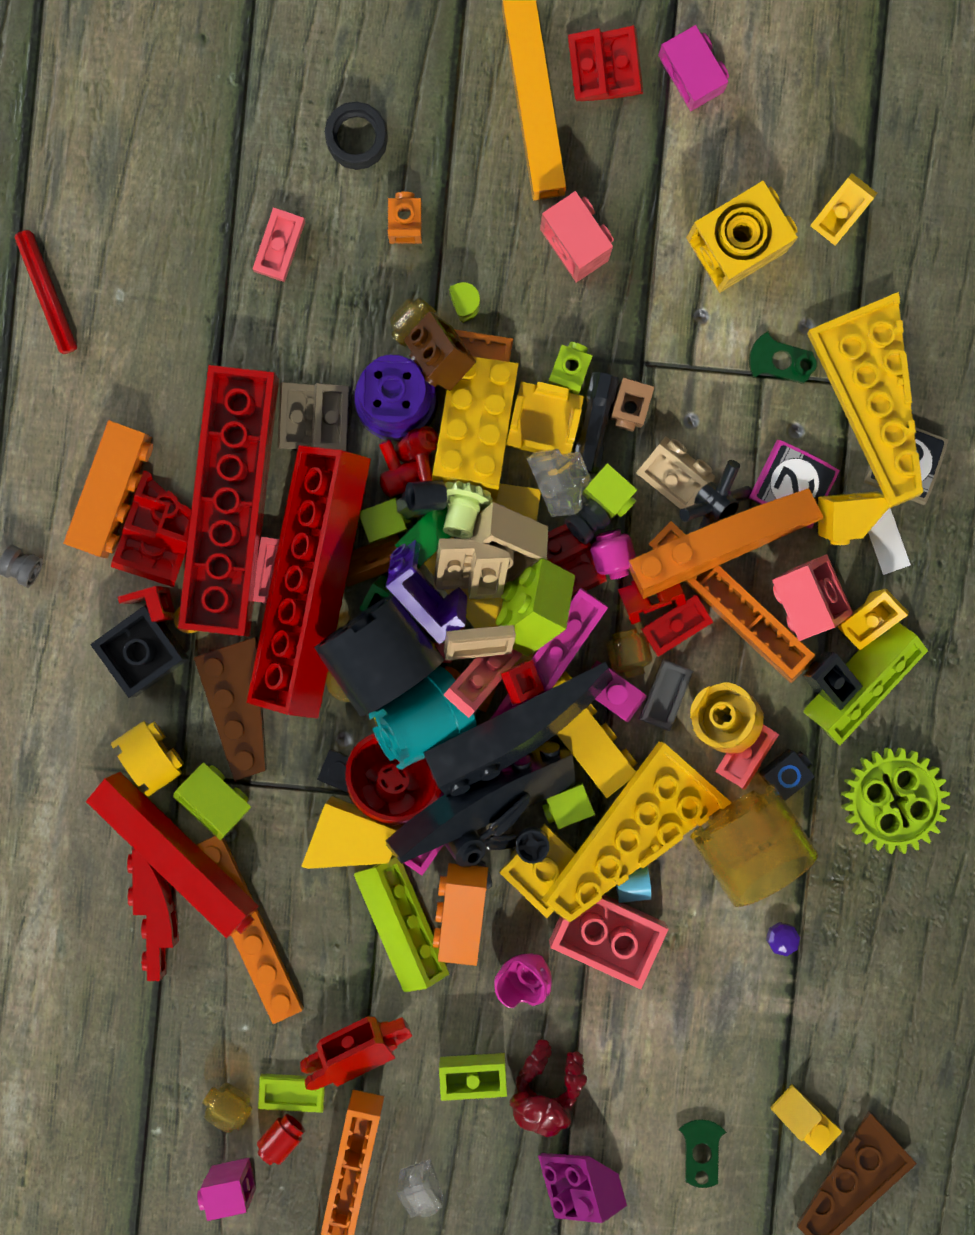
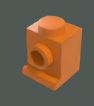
M412 192L395 193V198H388V239L390 244H422L421 198H415V194ZM400 211H409L411 213L408 219H401L398 216Z

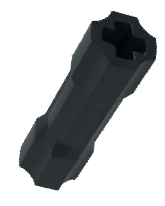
M602 372L591 373L586 396V414L581 437L576 443L571 469L585 473H599L604 451V433L609 410L614 404L619 377Z

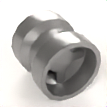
M10 545L0 558V575L6 578H16L18 584L29 588L40 573L43 559L35 555H24L21 548Z

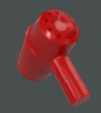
M429 426L409 431L395 446L396 454L401 462L407 463L416 460L420 481H432L428 454L437 448L439 439L437 432Z
M391 440L379 444L389 469L380 474L379 481L383 492L391 498L402 494L408 482L420 481L416 460L400 464Z

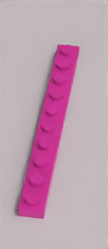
M582 588L579 589L571 601L566 630L538 649L531 659L545 691L528 700L553 688L608 608L606 604ZM507 694L491 719L522 703L513 705L509 694ZM443 845L406 861L404 864L420 875H423Z

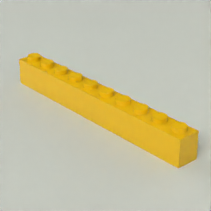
M437 552L424 563L433 576ZM468 588L462 589L467 595L466 618L474 629L496 627V619L501 611L503 599H469ZM444 589V590L446 591L447 594H450V593H451L452 591H454L455 589ZM537 651L530 656L522 654L513 667L531 660ZM566 671L563 672L553 688L572 678ZM590 704L566 727L559 731L557 735L605 797L608 798L631 780L636 773L633 767L638 763L626 748L620 752L613 743L617 736L606 722L601 726L593 717L597 710Z

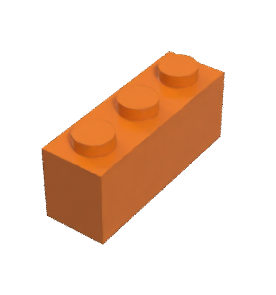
M448 863L447 876L440 875L438 896H445L444 902L437 903L435 922H442L441 928L435 927L433 947L439 948L438 962L477 966L488 867H462L455 863Z

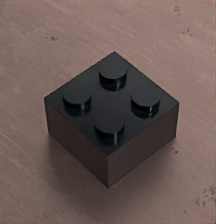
M147 606L141 607L90 644L128 698L139 696L190 659L164 622L151 621Z

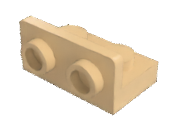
M665 436L636 474L677 507L683 509L695 504L694 501L698 492L707 483L713 482L715 475L712 474V469L707 463L700 459L695 460L686 453L687 449L681 442L676 439L670 440Z

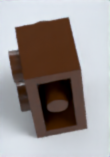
M430 311L404 340L411 351L409 357L423 369L422 375L424 379L434 387L439 384L451 391L476 363L453 327Z

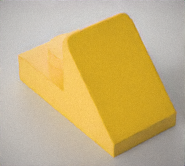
M851 173L810 226L836 246L878 193Z
M887 589L873 591L868 595L865 603L856 609L850 617L840 623L838 628L861 650L908 616L909 612Z
M793 1084L770 1107L800 1141L804 1140L819 1155L842 1133L841 1129Z

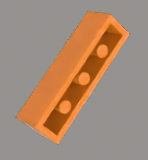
M108 420L63 544L102 558H108L110 553L113 554L116 551L120 536L117 535L121 523L126 522L131 505L128 504L132 492H136L142 474H139L143 461L147 462L153 450V444L150 443L151 436Z

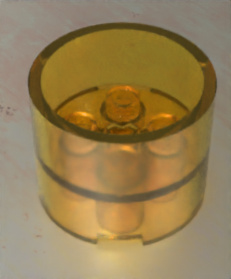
M774 784L765 787L767 792L760 795L753 790L735 799L726 808L719 809L712 814L713 817L707 822L708 826L705 829L702 826L696 827L690 835L693 844L734 907L747 906L776 893L800 877L818 858L817 850Z

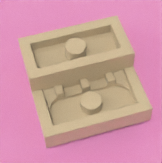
M439 539L434 572L435 590L456 589L460 587L461 589L468 588L469 599L501 598L510 560L509 552L477 541Z

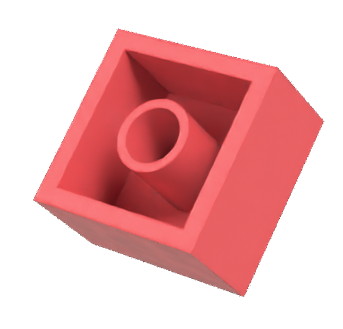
M574 191L542 213L540 230L577 283L609 261L613 249L611 243L614 239L608 228L604 224L599 226L592 216L595 214V211L586 197L580 198L578 193Z
M827 554L796 566L772 580L774 583V595L777 601L783 604L788 615L786 618L788 627L793 634L797 635L799 641L835 628L853 614Z

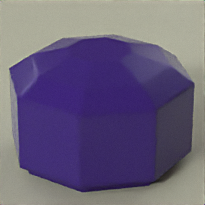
M778 922L769 928L766 941L775 954L788 956L798 950L800 936L791 924Z

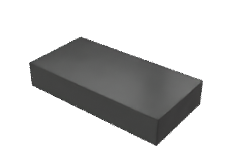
M662 659L639 720L670 731L694 671Z

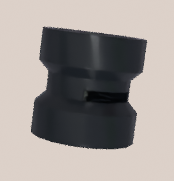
M588 499L581 505V510L577 514L573 513L565 519V524L569 531L585 545L594 538V533L597 530H603L611 523L608 514L593 499Z
M528 826L522 829L516 838L518 856L527 863L541 862L549 852V841L546 833L536 826Z

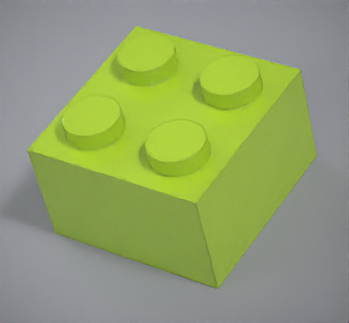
M541 558L533 566L526 567L522 574L514 581H509L504 586L503 595L501 596L503 599L502 608L497 616L496 625H514L516 633L513 645L514 650L530 656L566 630L575 579L574 574Z

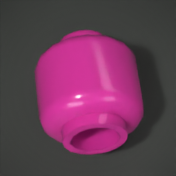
M620 529L596 535V541L591 544L590 550L597 572L602 575L609 574L611 580L629 575V560L636 558L631 537L628 534H621Z

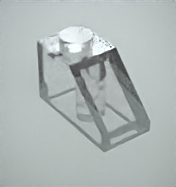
M431 1159L400 1169L397 1195L411 1218L419 1215L421 1218L432 1216L439 1211V1208L443 1207V1193Z

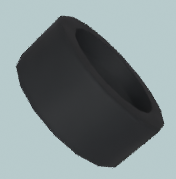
M358 101L344 103L334 109L327 119L324 131L326 144L334 160L342 166L354 170L369 168L377 163L385 153L388 142L385 121L380 113L369 104ZM360 117L372 124L376 137L370 150L363 154L354 155L347 153L341 148L338 143L337 134L343 122L350 118Z

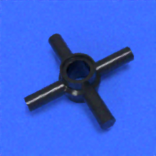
M729 460L718 485L715 482H709L703 486L696 495L695 504L680 510L679 516L681 520L687 522L704 516L698 528L699 530L735 515L739 508V502L749 499L752 492L749 486L730 491L740 469V464L735 460Z

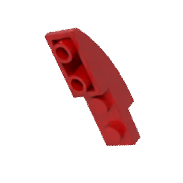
M132 849V854H129L127 859V870L129 874H132V886L128 889V905L133 906V915H146V919H143L141 924V936L143 939H146V951H143L141 961L142 971H147V981H160L167 974L166 948H173L179 942L175 905L167 880L135 849Z

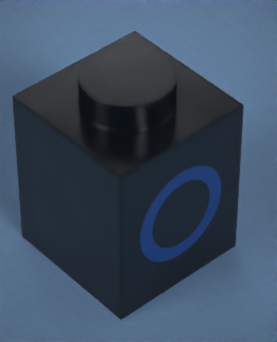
M787 749L759 772V775L771 790L784 802L815 777L809 770L813 767L809 759L801 751L796 754L795 751Z

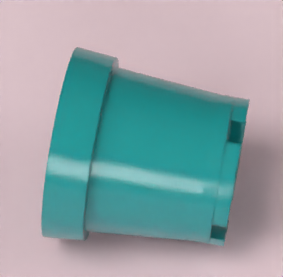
M440 665L405 693L369 713L370 720L376 718L378 726L372 729L381 749L390 761L397 759L400 762L396 766L398 769H403L424 759V752L477 726L474 713L468 718L444 696V693L456 680Z

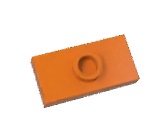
M455 330L472 356L510 362L513 338Z

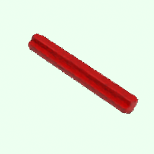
M30 230L18 232L15 234L17 246L58 351L62 354L71 353L77 349V345L34 234Z

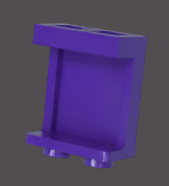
M414 540L408 546L406 544L400 545L391 554L386 587L440 644L445 641L447 631L460 630L466 625L467 595L460 587L444 598L435 590L432 584L417 569L420 544Z

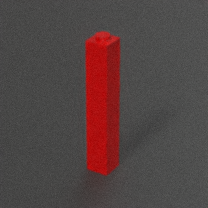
M121 772L104 778L87 799L86 803L226 939L236 931L240 934L246 931L255 921L251 915L257 910L259 905Z

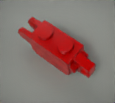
M365 1017L320 1039L316 1045L318 1051L302 1059L300 1062L301 1072L306 1074L314 1072L304 1079L306 1090L316 1091L331 1083L338 1087L395 1059L393 1051L397 1048V1045L412 1037L408 1023L403 1017L381 1023L376 1017Z

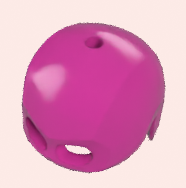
M526 953L517 955L505 962L494 980L496 996L508 1008H514L520 1002H525L532 1006L543 1003L551 993L552 988L551 971L544 958L538 954Z

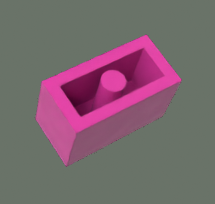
M696 25L663 43L658 55L690 112L724 93L729 82L727 80L729 79V74L722 61L717 62L711 52L713 47L709 37L704 32L700 33Z
M250 1158L211 1166L200 1190L197 1192L199 1208L201 1211L205 1210L207 1221L247 1213L256 1191Z

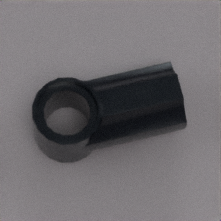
M443 480L408 482L402 497L396 501L397 513L402 514L406 520H416L432 510H444L447 505L446 485Z

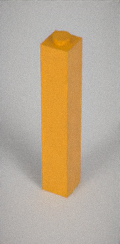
M502 0L503 20L532 199L534 201L565 196L566 182L536 0Z

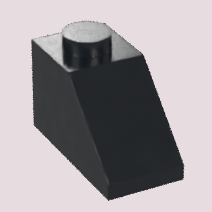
M824 652L817 660L811 663L808 670L802 675L814 691L839 710H842L863 687L842 659L834 652Z

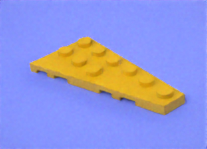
M899 292L809 329L807 333L890 508L918 497L923 493L919 454L917 453L915 442V421L913 420L911 409L912 396L907 354L904 351L903 321L900 317Z
M658 742L541 901L568 922L573 921L602 899V895L616 885H622L629 879V875L640 867L644 868L680 842L686 833L696 826L703 825L709 820V816L719 809L726 808L732 802L668 745Z

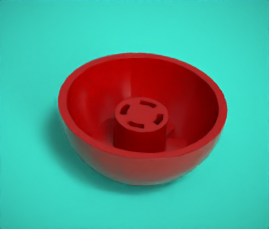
M373 733L362 739L354 747L348 758L345 771L348 793L356 807L367 817L384 824H405L439 798L441 790L435 781L426 758L403 769H398L396 766L400 762L397 759L390 761Z

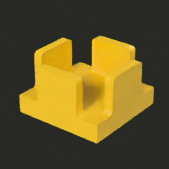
M521 382L506 446L569 461L581 416L584 396L569 393L570 389L543 382H537V385Z
M544 823L541 829L546 833L549 841L547 856L541 862L527 863L518 856L515 849L510 855V860L499 870V873L548 918L554 910L541 900L571 861L576 851L557 832L554 833Z

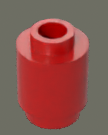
M285 1114L283 1118H277L257 1141L258 1155L269 1165L273 1163L281 1165L302 1141L301 1136L305 1132L304 1127L289 1114Z

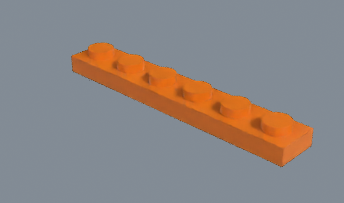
M213 836L196 844L253 900L225 838L220 841L216 836ZM257 909L251 915L255 921L242 934L236 931L231 936L271 1022L275 1024L303 1011L304 1007Z

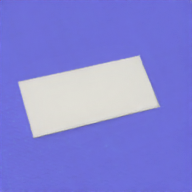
M889 508L868 532L883 575L911 565L891 508Z

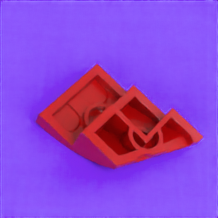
M144 470L120 541L112 559L111 567L174 587L187 551L191 509L181 504L171 491L168 490L166 492L153 480L152 474Z

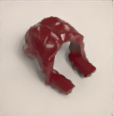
M540 1039L535 1044L531 1055L525 1060L523 1068L518 1072L515 1092L509 1103L513 1108L514 1119L520 1128L545 1137H551L570 1126V1111L577 1100L576 1097H579L583 1086L587 1083V1076L584 1074L583 1054H580L578 1051L574 1053L568 1052L565 1067L566 1076L564 1078L567 1091L557 1098H548L534 1093L528 1083L544 1072L548 1058L552 1054L549 1042Z

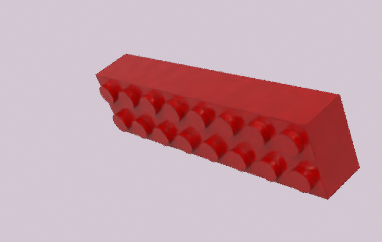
M208 365L178 629L250 637L257 560L262 534L279 378L274 372Z
M298 446L246 703L286 715L318 719L328 669L314 647L337 629L371 458L343 450Z

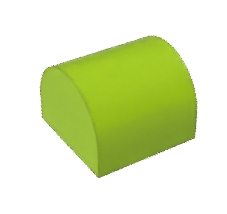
M466 282L450 286L449 295L460 322L464 323L473 319L480 309L478 290L472 284Z

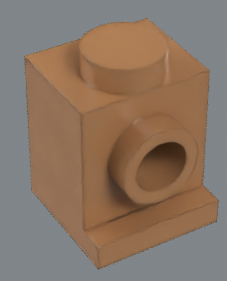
M626 378L621 380L610 419L616 420V427L627 431H634L635 426L641 428L644 425L654 391L653 386ZM631 402L636 406V411L634 413H627L624 405Z

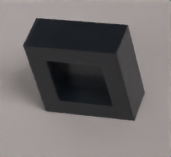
M330 749L317 780L348 792L345 771L349 756Z

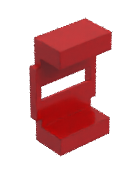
M631 581V585L618 589L631 625L641 622L638 613L643 612L646 614L672 604V600L675 601L677 607L687 604L680 583L656 593L659 603L654 605L651 604L649 597L642 598L635 581Z

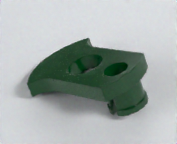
M769 331L755 341L749 354V368L753 378L760 374H768L804 384L817 368V361L812 351L777 342L771 338ZM784 352L790 357V365L787 369L781 370L774 366L773 356L775 353ZM801 361H805L809 365V370L804 373L800 366Z
M698 1119L689 1121L678 1129L685 1138V1182L698 1188L715 1186L718 1184L719 1141L727 1132L720 1125L709 1120ZM698 1144H706L711 1150V1157L706 1163H698L693 1158V1149ZM699 1171H704L708 1177L703 1183H697L695 1177Z

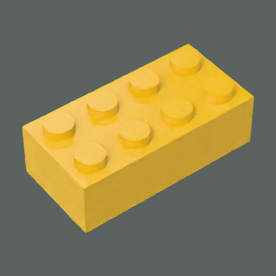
M473 356L476 363L451 391L447 390L432 480H443L444 483L470 482L471 485L481 486L483 490L491 493L493 499L497 500L518 363Z

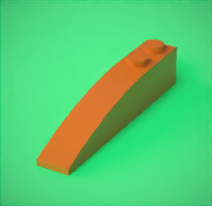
M808 488L740 512L629 560V571L642 598L645 599L823 519V515Z
M670 521L648 545L652 549H656L686 534ZM720 566L685 580L730 627L790 683L814 661L816 655Z
M352 1090L321 1235H354L385 1096Z

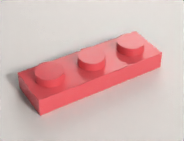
M512 649L511 654L476 657L444 693V696L469 718L502 680L500 673L512 668L522 654Z

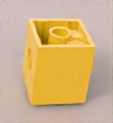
M761 181L695 221L686 237L719 293L785 254L798 239L796 235L798 230L795 222L789 215H784L779 207L780 199L778 194L772 187L768 188L764 181ZM734 237H738L742 242L737 241Z

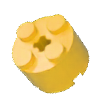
M724 682L711 687L708 686L697 694L691 705L690 718L693 730L702 742L723 753H742L752 746L760 736L764 713L758 702L743 688L733 683ZM724 714L731 715L732 719L730 722H724L722 716Z
M144 720L111 742V746L113 749L117 746L120 747L122 752L117 757L138 787L145 783L148 789L144 794L149 797L182 774L180 767L183 766L184 762L174 748L169 751L161 741L166 736L155 721L148 724Z

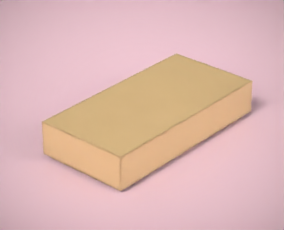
M514 625L447 631L444 645L445 659L456 660L511 654L516 636Z

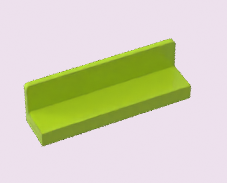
M898 622L863 649L858 650L846 663V666L863 687L842 710H839L818 694L806 706L803 712L817 723L834 742L841 746L928 652V649L914 632Z
M393 856L387 864H377L372 868L354 873L356 882L402 990L410 992L427 989L448 976L449 971L445 962H438L439 948L433 947L434 936L403 863L401 864Z

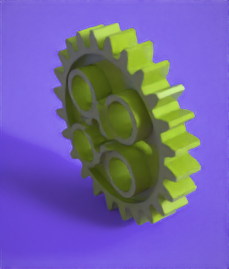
M886 747L884 748L883 757L876 751L871 752L872 762L861 758L860 761L863 768L861 770L851 768V771L856 776L855 779L844 780L846 784L851 786V790L841 792V795L850 799V802L842 805L841 808L852 813L845 818V821L847 823H857L853 827L852 833L858 835L864 832L861 839L863 843L867 845L873 840V848L877 851L885 844V850L889 854H893L895 846H897L899 852L906 854L907 844L913 849L919 850L918 840L920 839L928 844L931 843L928 833L932 831L939 834L940 830L935 826L936 822L947 821L945 817L940 815V810L950 809L949 805L941 802V799L949 796L950 792L940 790L939 788L946 783V779L934 778L940 769L935 766L927 769L930 761L929 758L922 757L917 761L918 752L912 750L906 757L905 749L898 747L895 756L891 748ZM908 771L910 782L905 787H900L897 782L898 776L901 772ZM883 774L888 775L890 789L883 780ZM877 783L880 786V795L874 800H869L867 795L868 788ZM892 792L898 796H901V798L897 800V805L899 809L893 805H890V802L894 800ZM916 801H921L923 805L921 814L917 817H912L910 812L912 804ZM901 813L903 814V816L906 818V820H907V822H908V826H907V827H904V826H903V821H902ZM886 814H891L893 816L892 826L882 830L880 826L882 817Z

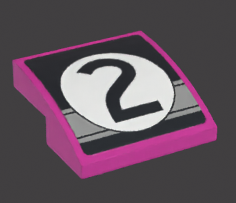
M777 440L749 499L762 505L809 488L818 505V497L828 496L840 470L799 448ZM814 523L806 526L805 528L812 529Z

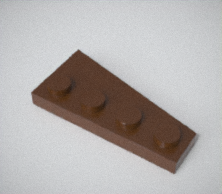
M257 637L194 657L234 781L267 770L262 707L246 703L258 648Z
M870 1111L864 1117L797 1222V1227L804 1235H840L917 1164Z

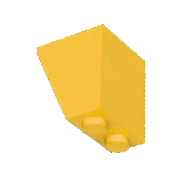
M331 796L323 807L302 867L312 869L387 864L394 854L386 846L385 840L404 824L391 825L377 822L363 814L356 805Z

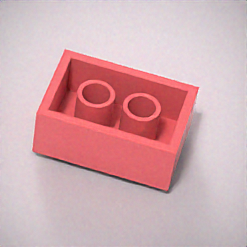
M604 894L599 902L573 921L568 922L560 916L549 939L551 949L638 989H642L669 929L664 921L627 904L619 903L618 900Z

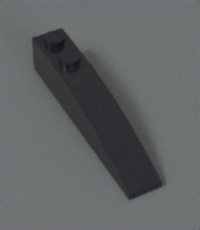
M606 662L424 752V756L439 789L446 797L461 795L470 789V785L480 780L488 781L497 777L501 770L536 750L587 708L613 680Z
M557 739L545 742L536 750L501 770L497 777L488 781L480 780L470 785V789L467 792L458 796L450 795L446 797L444 794L386 839V846L402 864L492 824L527 793L530 795V803L527 807H530L576 786L573 754Z

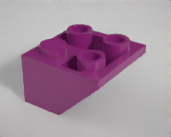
M550 1153L538 1155L555 1218L603 1223L627 1206L619 1174L590 1156Z

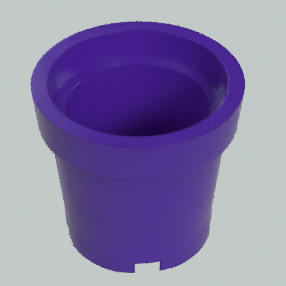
M399 355L380 356L364 369L357 382L354 397L357 415L364 427L381 439L400 441L409 431L429 426L435 417L438 407L437 388L424 379L422 375L423 369L413 360ZM382 372L380 379L375 378V376ZM406 372L411 374V378L408 380L403 378ZM376 400L381 401L382 404L380 407L374 406V402ZM409 401L410 407L403 408L402 403Z

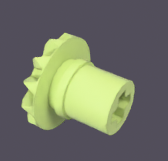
M447 482L445 485L447 489L448 510L443 531L456 538H471L477 515L492 503L491 493L483 490L481 486L471 485L470 482Z

